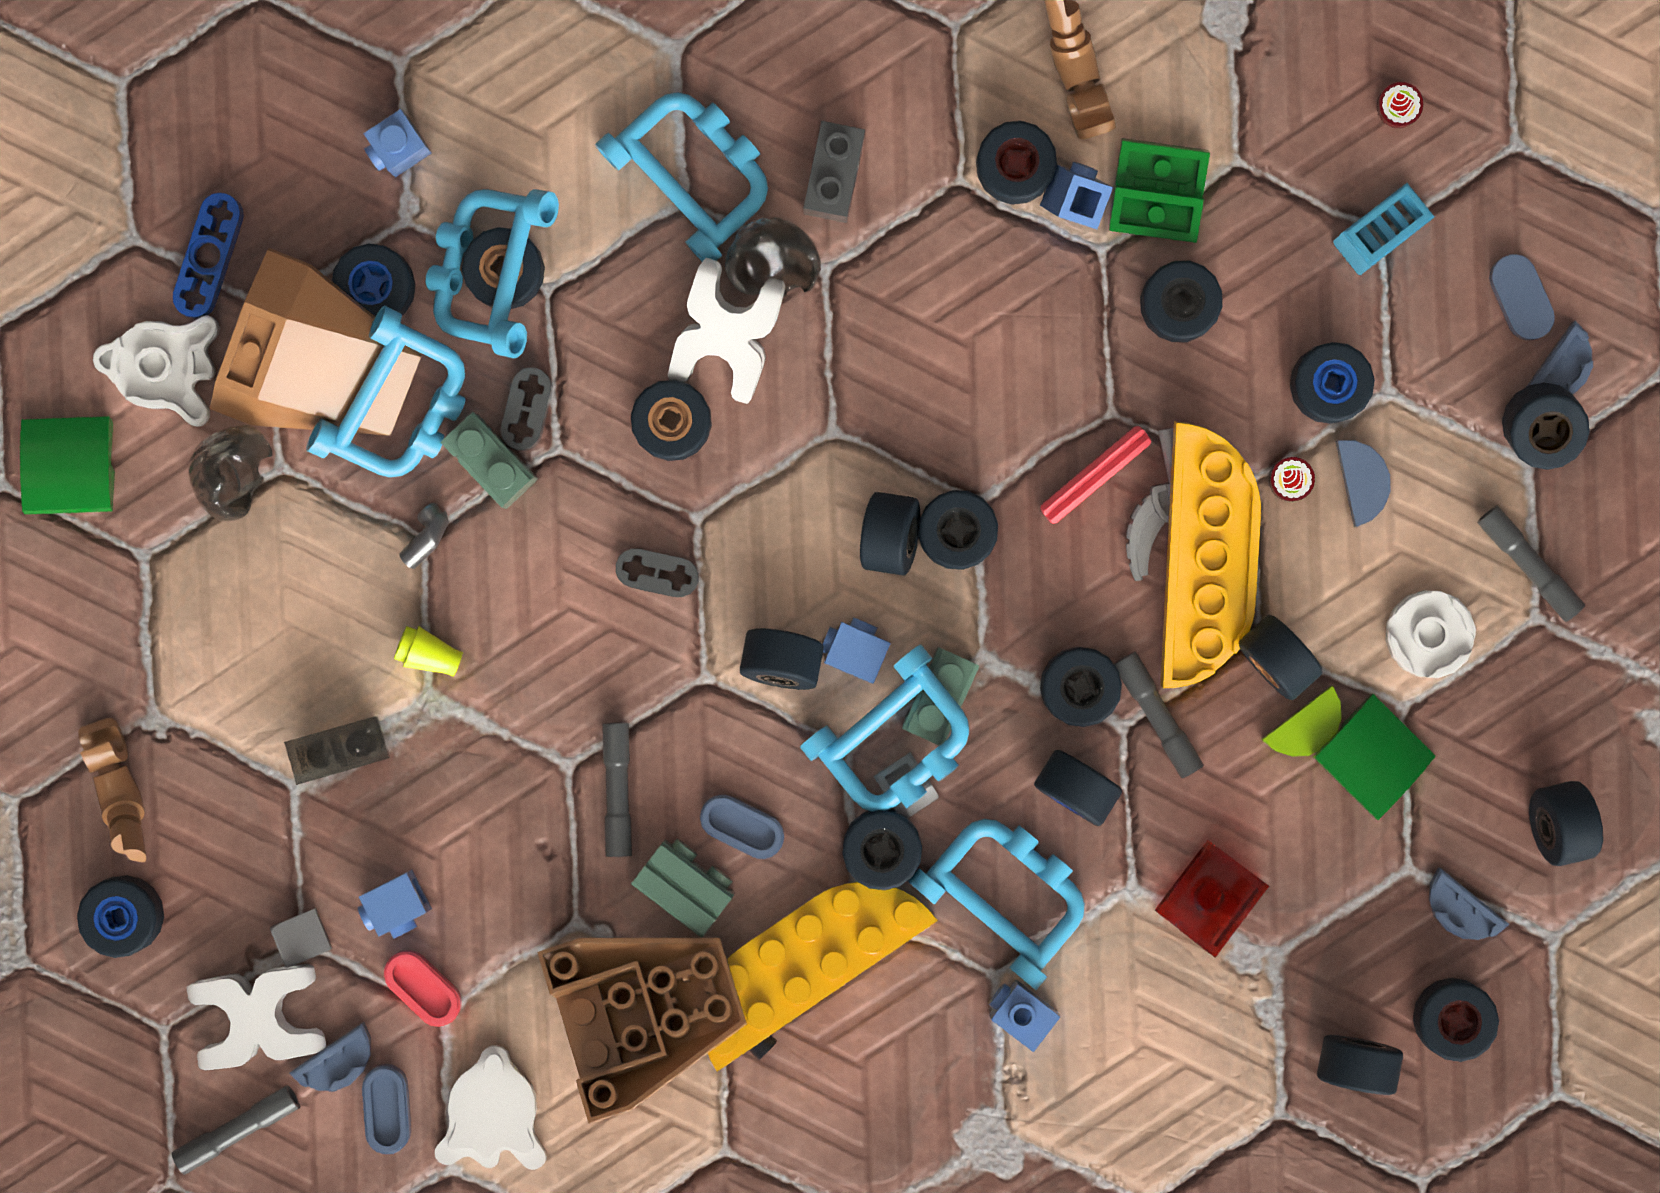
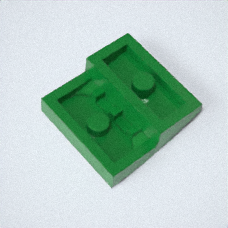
M1121 138L1109 231L1197 243L1210 151Z
M110 416L21 419L20 484L24 515L113 511L115 470L111 465L113 422Z
M1371 694L1341 724L1343 727L1313 758L1375 820H1379L1418 779L1436 755L1374 694Z

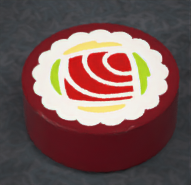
M1397 82L1389 85L1383 90L1377 100V112L1380 119L1392 128L1410 126L1420 117L1423 111L1422 95L1415 86L1406 82Z
M1288 457L1278 461L1272 467L1269 474V485L1274 495L1288 502L1304 499L1311 493L1315 484V474L1308 462L1298 457Z

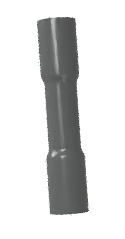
M1498 505L1491 508L1477 521L1479 526L1503 552L1507 553L1537 586L1541 596L1565 622L1572 619L1585 607V603L1562 577L1555 574L1527 543L1522 532Z
M1136 651L1114 663L1129 693L1139 703L1159 736L1164 751L1181 779L1204 766L1203 762L1186 734L1178 727L1158 694L1153 679Z
M603 723V762L606 768L607 806L605 816V856H632L631 816L629 814L628 801L629 723Z
M286 1085L255 1103L251 1109L174 1150L172 1158L175 1165L183 1175H186L217 1157L223 1150L261 1128L269 1127L300 1109V1103L295 1093Z

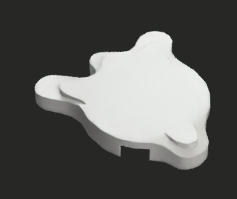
M205 315L189 324L181 326L171 325L162 321H144L135 324V327L129 329L113 342L99 346L94 352L93 363L95 368L107 375L129 402L150 409L166 408L174 410L186 422L196 427L203 426L209 420V407L196 392L195 385L201 380H211L216 375L215 365L208 353L210 344L216 339L220 331L219 323L215 318Z
M498 1045L487 1047L482 1052L478 1062L464 1072L454 1084L448 1103L449 1129L446 1136L435 1149V1158L440 1163L450 1165L468 1156L486 1168H493L498 1164L500 1153L503 1150L511 1151L526 1168L531 1170L538 1169L545 1163L547 1158L546 1151L537 1139L534 1131V1120L537 1112L536 1093L533 1085L528 1082L525 1076L512 1063L509 1053L504 1047Z

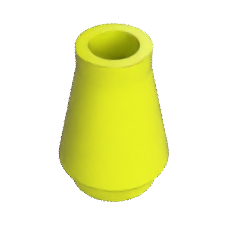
M406 626L396 649L394 659L403 662L402 667L444 673L454 677L463 652L454 649L420 626L417 629Z

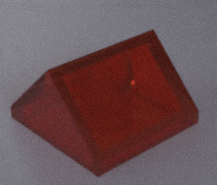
M1207 840L1156 907L1155 911L1216 958L1269 888V885Z

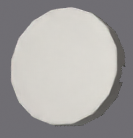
M1423 590L1406 596L1393 608L1386 623L1385 641L1391 657L1403 670L1418 677L1440 678L1454 673L1468 661L1474 645L1476 627L1470 611L1458 598L1442 591Z

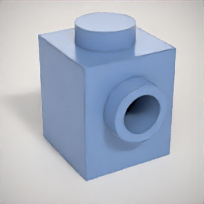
M401 109L363 133L370 143L364 150L378 171L386 167L395 178L432 154L408 116Z
M1073 162L1070 169L1057 165L1053 180L1046 188L1040 206L1060 218L1098 229L1113 187L1096 178L1098 170L1084 164Z
M853 617L850 625L841 622L838 630L832 627L829 628L823 642V653L828 654L824 663L874 684L891 643L874 636L878 627Z
M413 870L359 896L362 903L358 907L359 915L369 931L375 929L378 937L389 931L393 939L417 927L414 921L415 918L432 909Z
M1015 980L1010 987L1004 983L988 1004L993 1008L989 1014L991 1020L1032 1052L1037 1049L1060 1019L1057 1010L1018 980Z

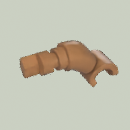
M1044 0L1050 27L1052 28L1053 37L1050 41V49L1054 65L1066 90L1074 91V93L1067 95L1066 101L1078 138L1089 139L1114 130L1116 123L1104 85L1095 86V83L1101 79L1091 35L1087 30H1084V26L1081 23L1082 17L1079 4L1074 0Z
M113 718L102 719L83 726L78 730L79 741L84 749L80 754L90 773L98 771L99 775L93 777L103 822L108 825L110 830L111 847L115 852L126 854L130 860L146 862L147 857L141 827V820L145 814L143 800L126 765L119 766V763L126 761L128 758L127 746L121 729Z

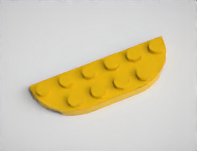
M1174 421L1160 682L1162 688H1177L1200 682L1215 674V671L1226 663L1234 653L1237 654L1240 650V639L1250 631L1252 626L1257 593L1261 502L1253 472L1239 452L1224 438L1204 427Z
M854 882L823 891L748 941L727 958L747 1025L708 1053L716 1071L718 1072L930 927L937 922V919L920 901L898 888L889 890L870 889L859 882Z

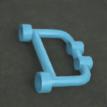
M679 92L665 94L654 101L618 136L614 138L610 133H607L595 146L618 171L633 159L698 229L685 241L692 252L702 262L705 258L717 261L722 257L717 248L749 220L766 201L768 192L767 178L760 166L754 161L760 155V152L744 135L735 140L724 129L730 123V120L713 102L705 108L691 95ZM673 110L685 112L698 129L723 152L727 160L750 183V193L718 224L639 141L663 117Z
M489 189L475 190L459 203L453 223L443 222L440 224L436 233V242L440 248L446 249L442 266L432 265L427 271L426 286L428 290L436 292L433 313L436 323L442 331L454 337L491 344L494 353L500 356L517 358L523 353L527 342L526 328L521 323L508 321L530 227L535 225L547 228L555 222L559 210V202L555 193L533 189L527 196ZM481 207L515 212L488 325L456 319L451 313L453 295L459 293L463 284V276L460 271L463 254L473 240V231L470 228L472 217L476 210Z
M384 305L377 313L369 331V338L383 344L384 347L340 426L338 427L324 419H320L311 432L306 451L321 458H325L331 452L369 471L389 478L403 476L412 471L423 455L434 458L441 449L442 444L440 442L444 439V434L437 430L444 418L455 421L459 417L466 400L465 397L458 394L465 379V367L459 354L450 347L401 324L402 314ZM406 345L444 364L448 375L443 385L434 393L429 410L423 421L412 432L404 454L398 459L389 460L351 441Z
M922 644L907 653L893 666L905 682L840 738H837L827 725L800 746L810 761L818 757L822 760L853 801L862 809L871 812L878 810L888 811L896 807L900 802L907 809L927 793L922 784L932 775L939 782L959 766L954 757L960 753L967 743L969 736L968 719L962 708L927 666L933 658ZM924 690L949 721L951 735L943 744L923 758L911 771L897 780L885 793L881 795L872 794L843 760V757L919 692Z
M981 819L972 822L961 831L927 873H924L919 868L908 882L933 904H936L946 891L1020 953L1009 968L1032 988L1037 990L1047 978L1041 970L1078 928L1084 917L1085 903L1082 893L1067 878L1073 870L1054 854L1048 860L1034 850L1039 841L1020 825L1012 831L997 820ZM985 836L995 839L1066 900L1067 912L1039 946L951 872L978 839Z

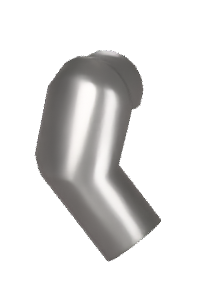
M435 503L428 504L419 512L418 521L426 528L399 553L401 560L409 568L415 569L437 548L449 523L446 511L442 512Z

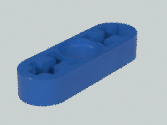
M214 193L203 201L173 291V303L176 309L181 314L190 318L198 319L201 316L209 315L214 310L244 218L243 208L235 198L228 194ZM223 202H227V210L233 213L231 220H223L218 231L222 235H227L225 242L211 235H203L206 227L214 232L217 218L211 215L213 207L221 208ZM204 244H215L220 251L219 262L212 268H202L196 258L198 249ZM193 269L203 276L214 277L212 284L202 281L199 291L202 296L206 297L204 304H196L193 310H189L190 302L184 299L186 291L194 292L198 283V279L189 277L191 270Z

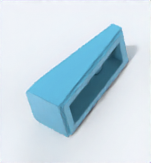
M1406 183L1343 231L1333 243L1358 275H1362L1431 221L1434 215L1410 185ZM1399 201L1413 218L1414 222L1412 224H1409L1394 206L1396 202ZM1385 213L1399 230L1400 233L1398 235L1394 233L1381 214ZM1370 224L1385 242V245H1380L1366 227Z

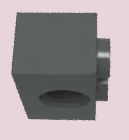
M821 121L803 207L804 215L843 223L848 222L865 140V129Z

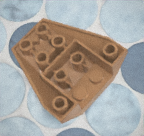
M268 248L244 301L216 378L210 409L253 426L313 430L320 419H324L339 427L384 347L383 344L369 338V331L375 316L311 264ZM406 345L404 346L356 433L391 436L422 354Z
M578 938L537 952L549 993L557 1000L580 1079L576 1080L589 1124L633 1110L747 1025L720 938Z

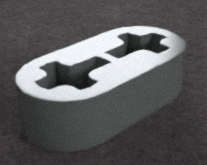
M528 367L520 370L515 375L511 383L501 424L503 441L509 447L518 451L530 450L539 443L552 397L553 385L551 379L545 372L537 368ZM532 376H538V384L544 387L543 394H535L531 408L526 407L527 393L520 389L522 381L529 382ZM523 411L529 412L527 426L534 429L532 437H524L522 443H516V435L510 432V427L512 424L519 425Z
M629 549L624 551L616 562L618 579L630 588L671 597H685L690 595L699 583V573L696 566L684 558L643 549ZM635 555L641 556V562L644 566L655 568L654 577L639 575L637 581L630 580V572L624 570L625 562H633ZM678 565L685 566V574L692 576L691 583L683 584L680 591H676L673 589L672 581L659 578L661 569L673 572L676 571Z

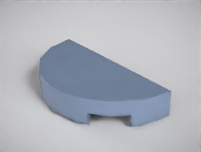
M1576 321L1570 324L1527 386L1546 382L1560 385L1574 394L1586 383L1593 368L1592 348L1588 341L1589 336L1587 332Z
M1339 440L1335 442L1353 526L1358 527L1372 521L1384 509L1391 492L1390 473L1384 459L1371 446L1356 440Z
M1438 867L1430 882L1429 903L1433 916L1445 930L1462 939L1480 940L1496 936L1510 925Z
M365 1022L296 1067L289 1074L300 1085L308 1086L318 1091L335 1092L351 1085L365 1070L371 1056V1036Z

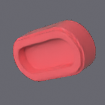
M404 950L396 953L388 960L384 969V978L387 986L425 1023L437 1027L445 1026L458 1016L462 1007V999L458 989L423 955L416 951Z

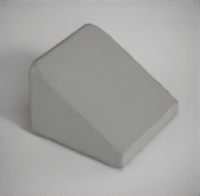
M910 752L876 774L874 778L885 793L897 780L911 771L918 763ZM926 780L922 784L927 791L923 797L907 809L902 802L894 807L897 813L909 818L937 800L939 795L930 781Z
M316 908L270 927L286 968L332 949Z

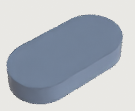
M1517 254L1499 259L1490 271L1489 280L1509 329L1516 337L1523 340H1536L1545 336L1551 330L1555 316L1534 265L1528 258Z
M726 794L711 797L702 807L700 813L701 825L711 837L758 859L770 858L781 849L784 842V830L781 823L775 817Z
M381 1064L374 1067L365 1076L362 1084L365 1136L370 1147L376 1152L394 1154L407 1144L411 1136L408 1080L400 1068L391 1064Z

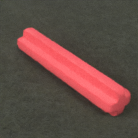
M1140 426L1133 427L1040 506L1042 514L1050 523H1058L1145 450L1152 442L1149 435Z

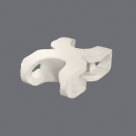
M705 258L698 267L687 301L689 315L698 323L687 326L678 336L669 366L668 378L669 380L685 383L693 373L698 359L706 355L720 356L728 361L733 370L732 398L748 404L756 390L766 358L764 348L755 339L764 338L772 331L779 315L785 284L784 281L770 278L761 288L755 303L747 307H735L726 302L720 292L721 264L716 260Z
M299 964L289 968L285 966L271 968L255 980L253 987L246 977L239 974L198 980L187 986V995L190 1003L194 1005H217L227 1013L231 1022L230 1033L224 1041L209 1044L198 1052V1067L202 1070H214L242 1066L257 1054L259 1046L267 1057L274 1060L306 1056L324 1049L326 1041L322 1030L318 1028H295L286 1021L282 1012L283 999L287 993L305 989L315 981L314 966Z

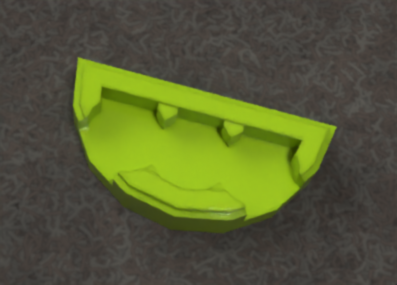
M1329 686L1261 738V740L1272 750L1291 757L1310 756L1318 752L1337 733L1342 719L1341 701L1334 687Z

